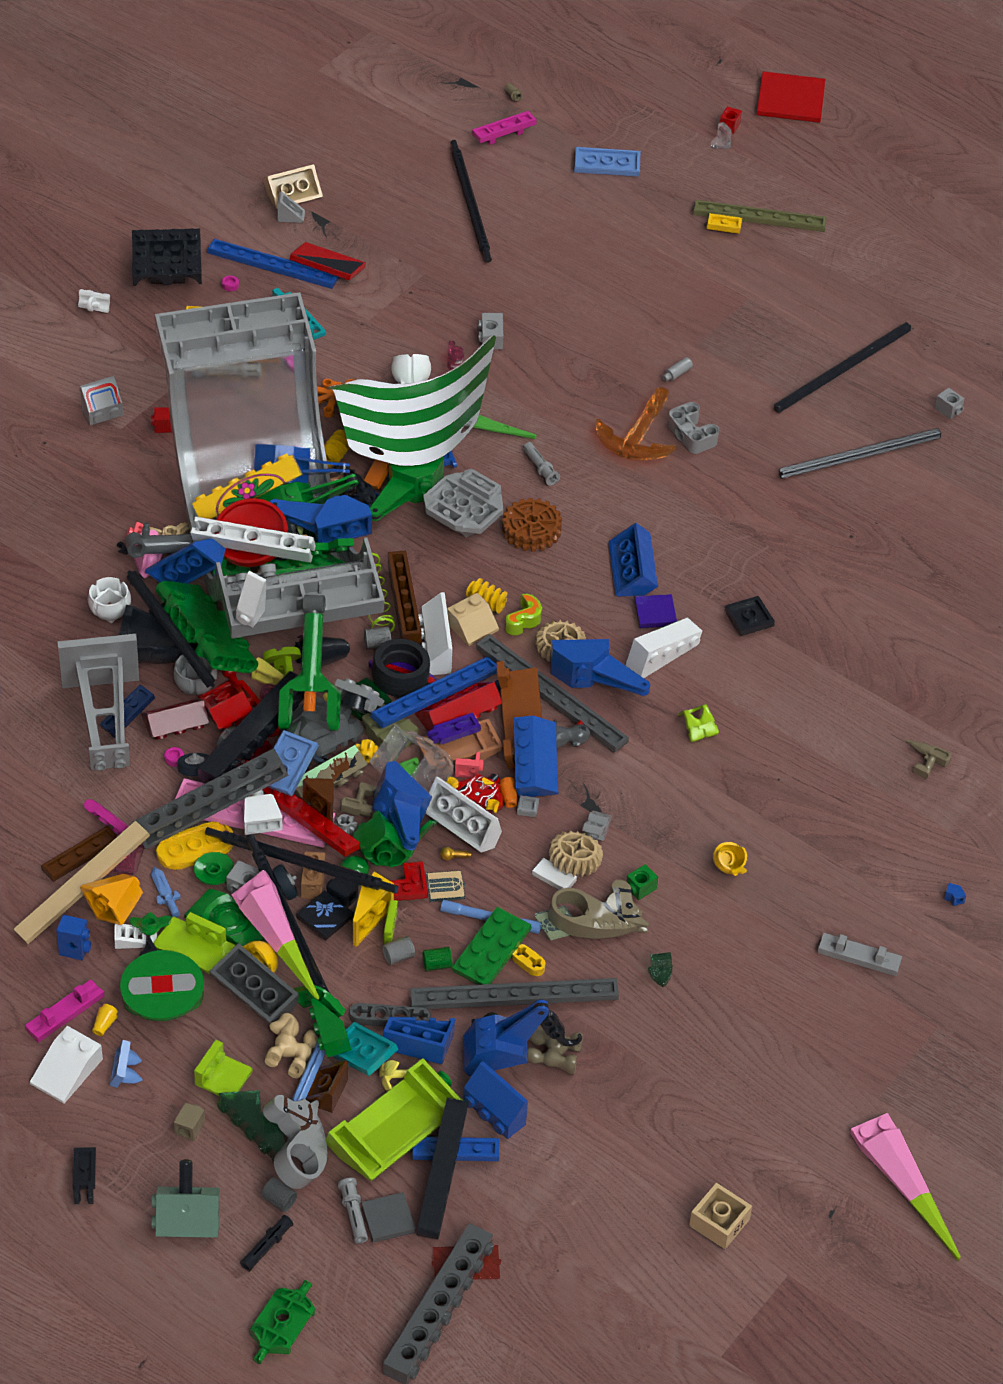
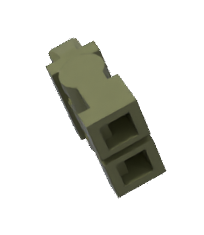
M371 713L362 716V723L366 727V735L384 750V755L388 759L401 752L402 747L406 749L416 743V739H418L419 728L409 719L403 718L382 728L370 717Z

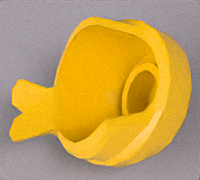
M724 842L715 848L713 861L720 871L735 876L738 873L744 874L747 872V869L744 868L747 862V851L744 847L733 842Z

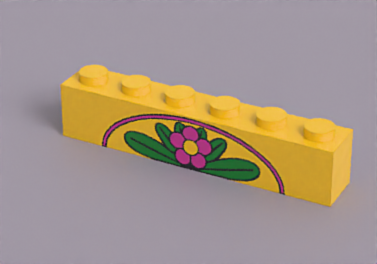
M286 453L278 457L279 461L273 464L271 461L261 466L262 469L257 472L253 469L245 473V478L239 480L237 477L228 482L229 485L224 488L218 486L212 489V494L208 496L204 493L196 497V501L192 505L198 517L214 519L227 506L236 501L257 498L278 486L302 476L303 474L294 455L289 456Z

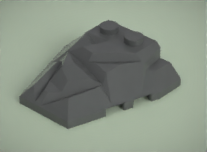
M316 697L315 712L304 711V704L298 705L297 709L292 711V722L289 725V729H285V731L318 743L319 747L314 754L318 756H324L335 751L339 744L343 747L346 746L348 740L358 741L364 734L363 726L357 719L351 718L352 711L349 707L343 706V704L340 707L339 730L330 731L326 722L327 701Z

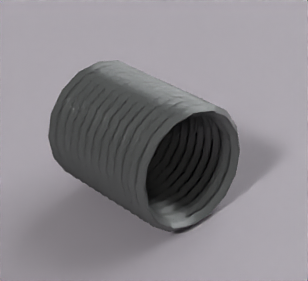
M274 1177L265 1184L261 1196L285 1212L295 1203L297 1192Z

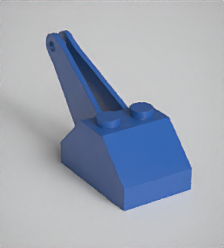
M609 639L552 640L551 674L569 687L588 688L598 682L641 696H646L650 692V682L609 655Z
M396 761L386 763L374 791L372 810L374 812L380 811L394 825L404 848L415 850L419 842V827L432 796Z

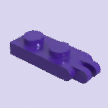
M470 713L435 725L432 730L427 732V736L432 744L439 742L445 744L481 731V725L474 714Z

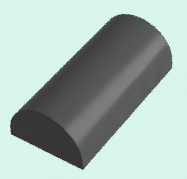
M239 943L209 971L212 977L269 1025L277 1021L283 1013H291L299 999V994Z

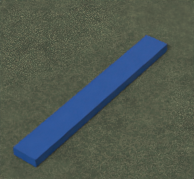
M214 239L207 249V253L330 289H333L339 279L338 276L288 259Z
M487 656L372 711L370 717L380 727L385 728L496 674L497 664Z

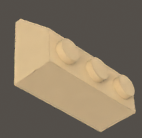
M314 164L263 178L267 195L276 209H278L277 203L280 191L284 192L296 203L323 197Z

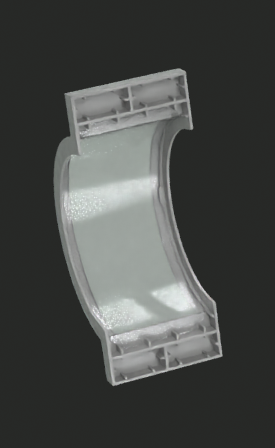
M300 292L155 314V329L166 370L167 395L175 457L190 534L192 527L196 528L194 520L195 517H198L192 505L196 501L195 498L204 493L206 496L212 494L211 490L218 486H222V488L228 486V482L237 477L239 480L245 478V473L253 470L255 444L310 448V459L327 461L318 404L316 348ZM309 462V470L328 469V465ZM330 474L308 476L310 487L331 482ZM329 489V490H326V491H324V492L318 493V494L314 495V498H316V497H318V496H320V495H322V494H324V493H326V492H328V491H330V490H332V489ZM307 530V536L313 535L315 537V533ZM367 537L363 538L359 553L353 547L347 548L348 551L328 553L346 563L262 577L266 579L265 612L253 628L241 624L236 619V609L245 580L227 583L228 577H236V575L223 576L220 562H216L214 577L211 571L202 576L213 601L223 602L231 638L304 626V614L308 613L303 611L304 595H325L326 608L325 612L321 613L323 615V623L384 612L385 599ZM257 566L250 567L251 572H258Z

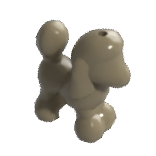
M539 1025L529 1038V1041L536 1045H544L548 1050L546 1053H541L536 1048H528V1062L533 1064L544 1063L548 1067L560 1068L566 1073L574 1075L577 1066V1056L571 1054L564 1057L562 1055L567 1050L580 1052L583 1034L580 1033L582 1041L579 1044L563 1046L556 1039L550 1038L541 1025ZM575 1032L571 1037L565 1036V1038L569 1040L576 1039L580 1032Z

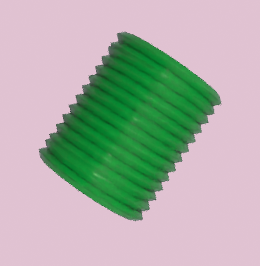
M449 946L425 949L422 952L426 972L438 969L444 970L453 966Z

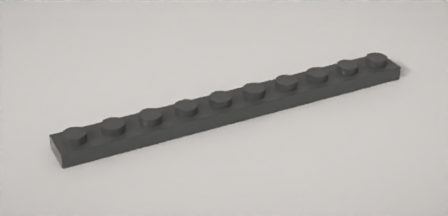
M490 634L476 643L478 651L486 657L488 656L495 663L504 661L506 668H509L510 671L535 668ZM538 670L541 698L576 724L581 720L583 725L589 728L590 734L612 751L617 752L628 743V736Z
M617 978L410 988L411 1007L443 1009L533 1004L537 1000H545L548 1003L619 1000Z

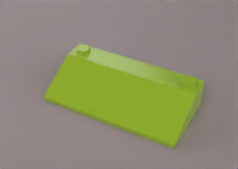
M422 1058L407 1070L402 1081L348 1123L344 1120L328 1132L326 1138L327 1146L339 1159L368 1180L373 1181L441 1126L447 1097L461 1099Z

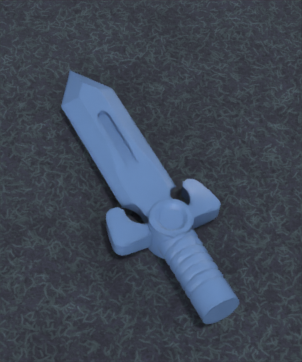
M153 867L151 876L160 894L157 896V904L168 906L172 917L177 918L180 913L174 901L180 899L181 896L177 891L173 892L174 896L171 894L172 890L163 871Z

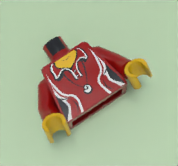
M492 773L486 778L476 774L474 777L458 781L453 777L447 778L446 783L492 814L493 811L497 813V811L503 808V795L501 794V786L498 784L500 782L498 775Z

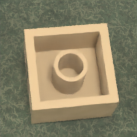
M715 1183L691 1212L689 1226L723 1249H726L749 1222L752 1205L718 1183Z

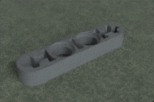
M356 1003L350 1008V1020L360 1025L386 1026L389 1017H395L400 1013L406 1015V1017L413 1015L412 1017H416V1020H419L420 1016H424L422 1021H429L431 1013L428 1009L422 1007ZM377 1012H383L385 1014V1017L379 1019L376 1018L374 1014Z

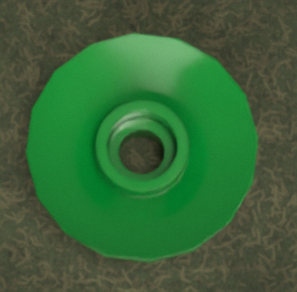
M210 852L197 859L194 864V873L196 878L202 883L219 885L226 882V877L233 869L234 864L227 855L220 852Z

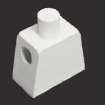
M263 790L252 794V796L245 798V835L283 830L282 814L274 795H264Z

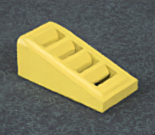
M258 657L256 659L258 667L254 672H251L252 679L274 688L284 675L265 660Z

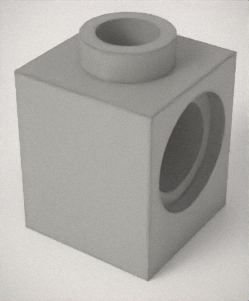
M947 388L937 395L935 409L949 419H952L954 416L962 413L965 398L952 389Z

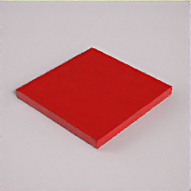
M763 71L757 115L820 123L826 79Z

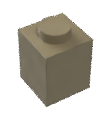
M185 1102L174 1121L175 1134L195 1141L206 1122L205 1110L198 1105H191Z

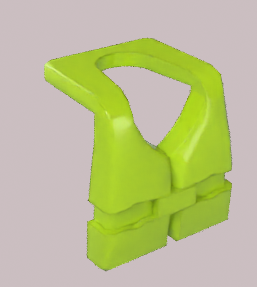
M707 704L678 713V716L684 715L690 742L719 734L718 727L714 723L715 720ZM702 710V714L699 719L695 718L693 715L690 714L692 712Z

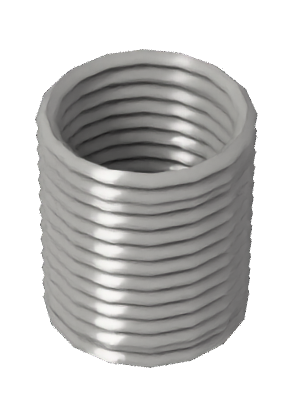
M388 626L364 629L366 649L378 648L382 643L391 640Z
M408 936L390 943L388 942L382 946L384 957L391 966L415 956L414 945Z

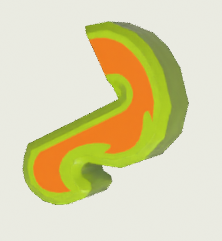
M527 593L521 594L520 606L522 609L506 616L505 630L508 634L520 635L523 633V628L530 629L540 624L542 606L535 596Z

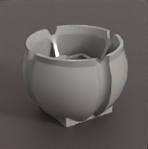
M183 654L177 659L173 672L174 681L178 688L183 691V694L202 695L212 688L211 686L208 688L205 686ZM199 656L216 680L217 670L213 669L205 658Z

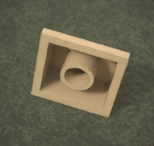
M478 593L447 608L449 627L468 646L482 640L489 634L491 635L499 631L489 604Z

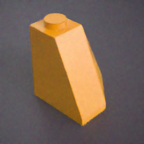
M126 874L112 876L80 886L95 917L98 920L118 925L125 923L143 894L139 880L135 876Z

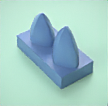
M122 1040L115 1051L110 1086L118 1088L121 1082L131 1084L143 1080L137 1072L127 1067V1065H136L142 1061L138 1054L130 1049L131 1042Z

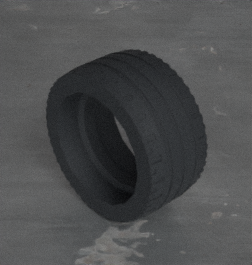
M392 639L382 643L376 649L372 664V678L377 688L382 692L394 697H403L426 686L430 672V658L423 646L408 639ZM403 662L414 666L417 670L412 673L400 674L388 670L385 666L389 663Z

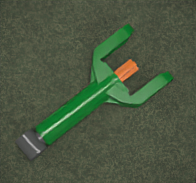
M304 595L303 611L308 613L304 614L302 672L280 690L278 717L280 729H289V725L292 722L293 691L305 692L304 711L315 712L316 692L328 693L326 722L330 731L339 730L341 693L321 673L323 615L321 613H324L326 608L325 595Z

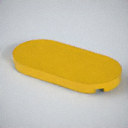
M208 822L183 830L160 842L156 849L157 859L162 866L168 869L179 870L193 866L197 859L206 853L220 852L227 854L233 848V845L221 842V839L205 835V830L209 827L222 832L226 830L233 833L229 826L226 824L222 825L220 822Z

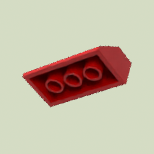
M478 682L416 712L415 715L424 727L430 731L435 725L470 713L479 718L481 716L480 713L484 711L488 713L496 710L497 705L502 704V700L495 682Z

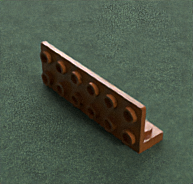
M504 661L496 662L497 676L501 687L505 740H503L504 757L508 769L515 768L514 717L536 716L542 718L538 669L535 667L510 671L509 668H506Z

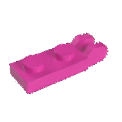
M92 799L85 801L84 808L91 814L100 816L98 819L107 826L109 823L114 826L112 830L118 835L129 827L100 803Z

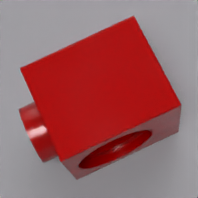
M727 106L720 117L719 130L734 134L741 123L742 110Z

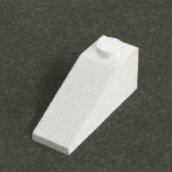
M251 571L247 573L236 609V619L241 624L253 628L265 612L266 579Z

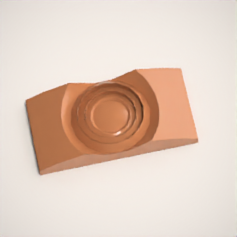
M490 720L478 721L481 725V731L445 744L440 742L432 744L428 736L416 739L430 770H452L455 768L456 758L476 760V752H480V759L485 760L503 750V745Z

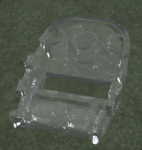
M397 724L394 725L369 761L382 774L386 763L396 761L409 741L426 750L427 753L411 776L428 793L435 777H439L446 782L448 777H452L454 770L453 760L450 755L435 745L434 741L424 738L411 730L408 732L401 730Z

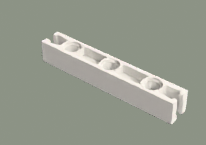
M195 517L196 528L192 527L191 530L193 542L212 538L224 548L310 563L313 557L311 551H315L316 547L314 537Z

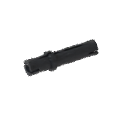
M283 1215L272 1228L269 1227L266 1230V1235L240 1261L241 1266L250 1272L273 1245L282 1240L285 1232L293 1226V1221L287 1215Z

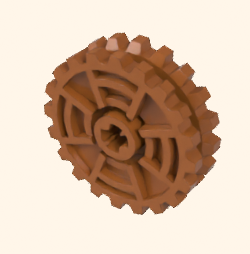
M528 498V500L520 499V502H513L512 507L508 506L506 512L503 513L502 533H504V538L508 539L510 545L514 544V548L518 549L521 547L523 551L531 549L532 552H536V549L543 551L545 547L550 548L552 543H557L558 537L561 536L562 517H560V511L556 510L555 505H550L549 501L542 502L540 498L537 500H533V498Z

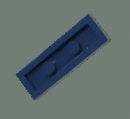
M141 684L124 700L125 728L155 699L154 694ZM108 715L100 723V726L116 738L115 716Z

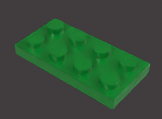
M496 907L453 965L452 971L477 985L492 984L532 929L531 924Z

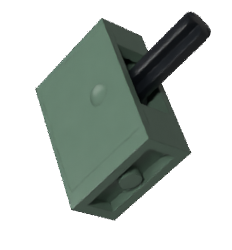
M188 1159L181 1160L179 1162V1187H158L156 1194H152V1208H156V1215H152V1229H156V1236L218 1238L220 1188L193 1187V1162Z

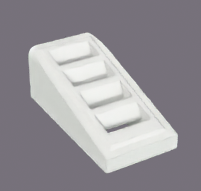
M115 924V949L145 948L146 935L140 932L139 928L127 924ZM157 932L154 935H150L153 943L157 939Z

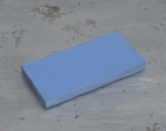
M576 147L574 172L639 176L641 151Z

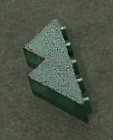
M260 1090L219 1093L218 1109L223 1114L226 1113L236 1127H240L250 1141L253 1140L258 1145L259 1150L264 1155L267 1154L274 1163L275 1155L285 1144V1138L278 1124L270 1122L261 1112Z

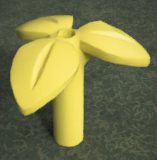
M390 1060L380 1066L379 1077L383 1076L381 1083L386 1092L392 1089L389 1081L392 1078H404L408 1070H396L399 1065L398 1061Z

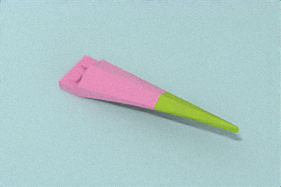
M262 870L231 895L243 914L314 998L319 1000V995L293 936L277 888L268 873Z
M886 1113L851 1128L850 1134L859 1149L911 1203L956 1260H960L961 1256L900 1129H897L889 1114Z

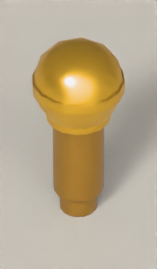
M444 847L440 852L441 858L446 861L453 858H471V852L467 850H453L450 847Z

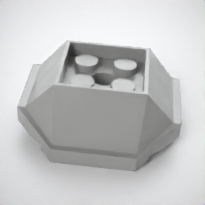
M473 469L446 475L423 495L426 514L466 538L475 533H483L503 514L501 485Z

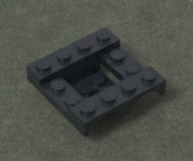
M200 228L132 230L133 286H136L140 280L150 278L151 284L171 285L184 284L185 277L195 279L198 284H202Z

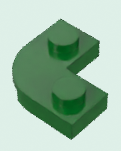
M354 538L335 539L328 543H315V551H311V555L317 557L323 553L348 551L347 548L354 546Z
M314 985L319 995L318 1001L329 1010L334 1011L333 1013L337 1017L343 1016L346 1009L340 1004V1001L325 989ZM305 986L293 988L299 994L298 1004L302 1008L312 1006L311 998H314V996Z

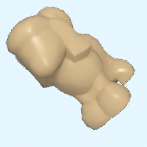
M283 1013L277 1021L270 1023V1030L278 1036L275 1040V1046H272L267 1051L265 1064L270 1067H276L282 1057H292L294 1060L291 1063L288 1074L292 1078L297 1079L305 1071L306 1060L310 1057L311 1049L315 1047L318 1041V1035H316L314 1030H309L304 1035V1043L297 1042L295 1036L299 1031V1023L292 1014Z

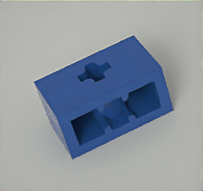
M63 915L56 930L59 955L83 960L85 954L89 953L91 949V941H89L90 929H88L87 920Z

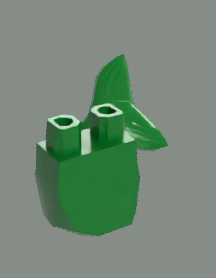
M380 811L372 814V819L367 823L362 822L358 825L357 830L353 833L354 838L360 842L359 850L368 861L376 866L395 867L410 859L415 851L407 850L403 847L396 828ZM436 820L427 821L419 829V841L438 823Z

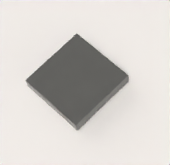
M404 1192L361 1202L373 1243L415 1233V1226Z

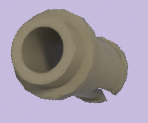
M512 83L506 84L504 90L511 96V99L513 101L521 100L523 97L522 91L517 89Z

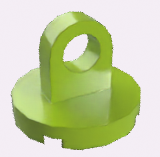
M283 647L279 651L274 648L263 653V660L267 663H274V668L284 676L289 671L293 672L292 661L301 658L300 649L297 647Z

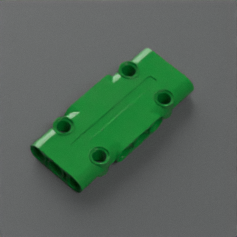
M162 581L156 586V593L165 603L163 609L166 613L170 614L171 620L189 643L198 644L195 649L196 654L205 658L213 669L251 673L257 669L258 661L249 650V642L243 639V637L231 638L225 611L218 610L216 607L218 602L213 601L201 586L172 581Z

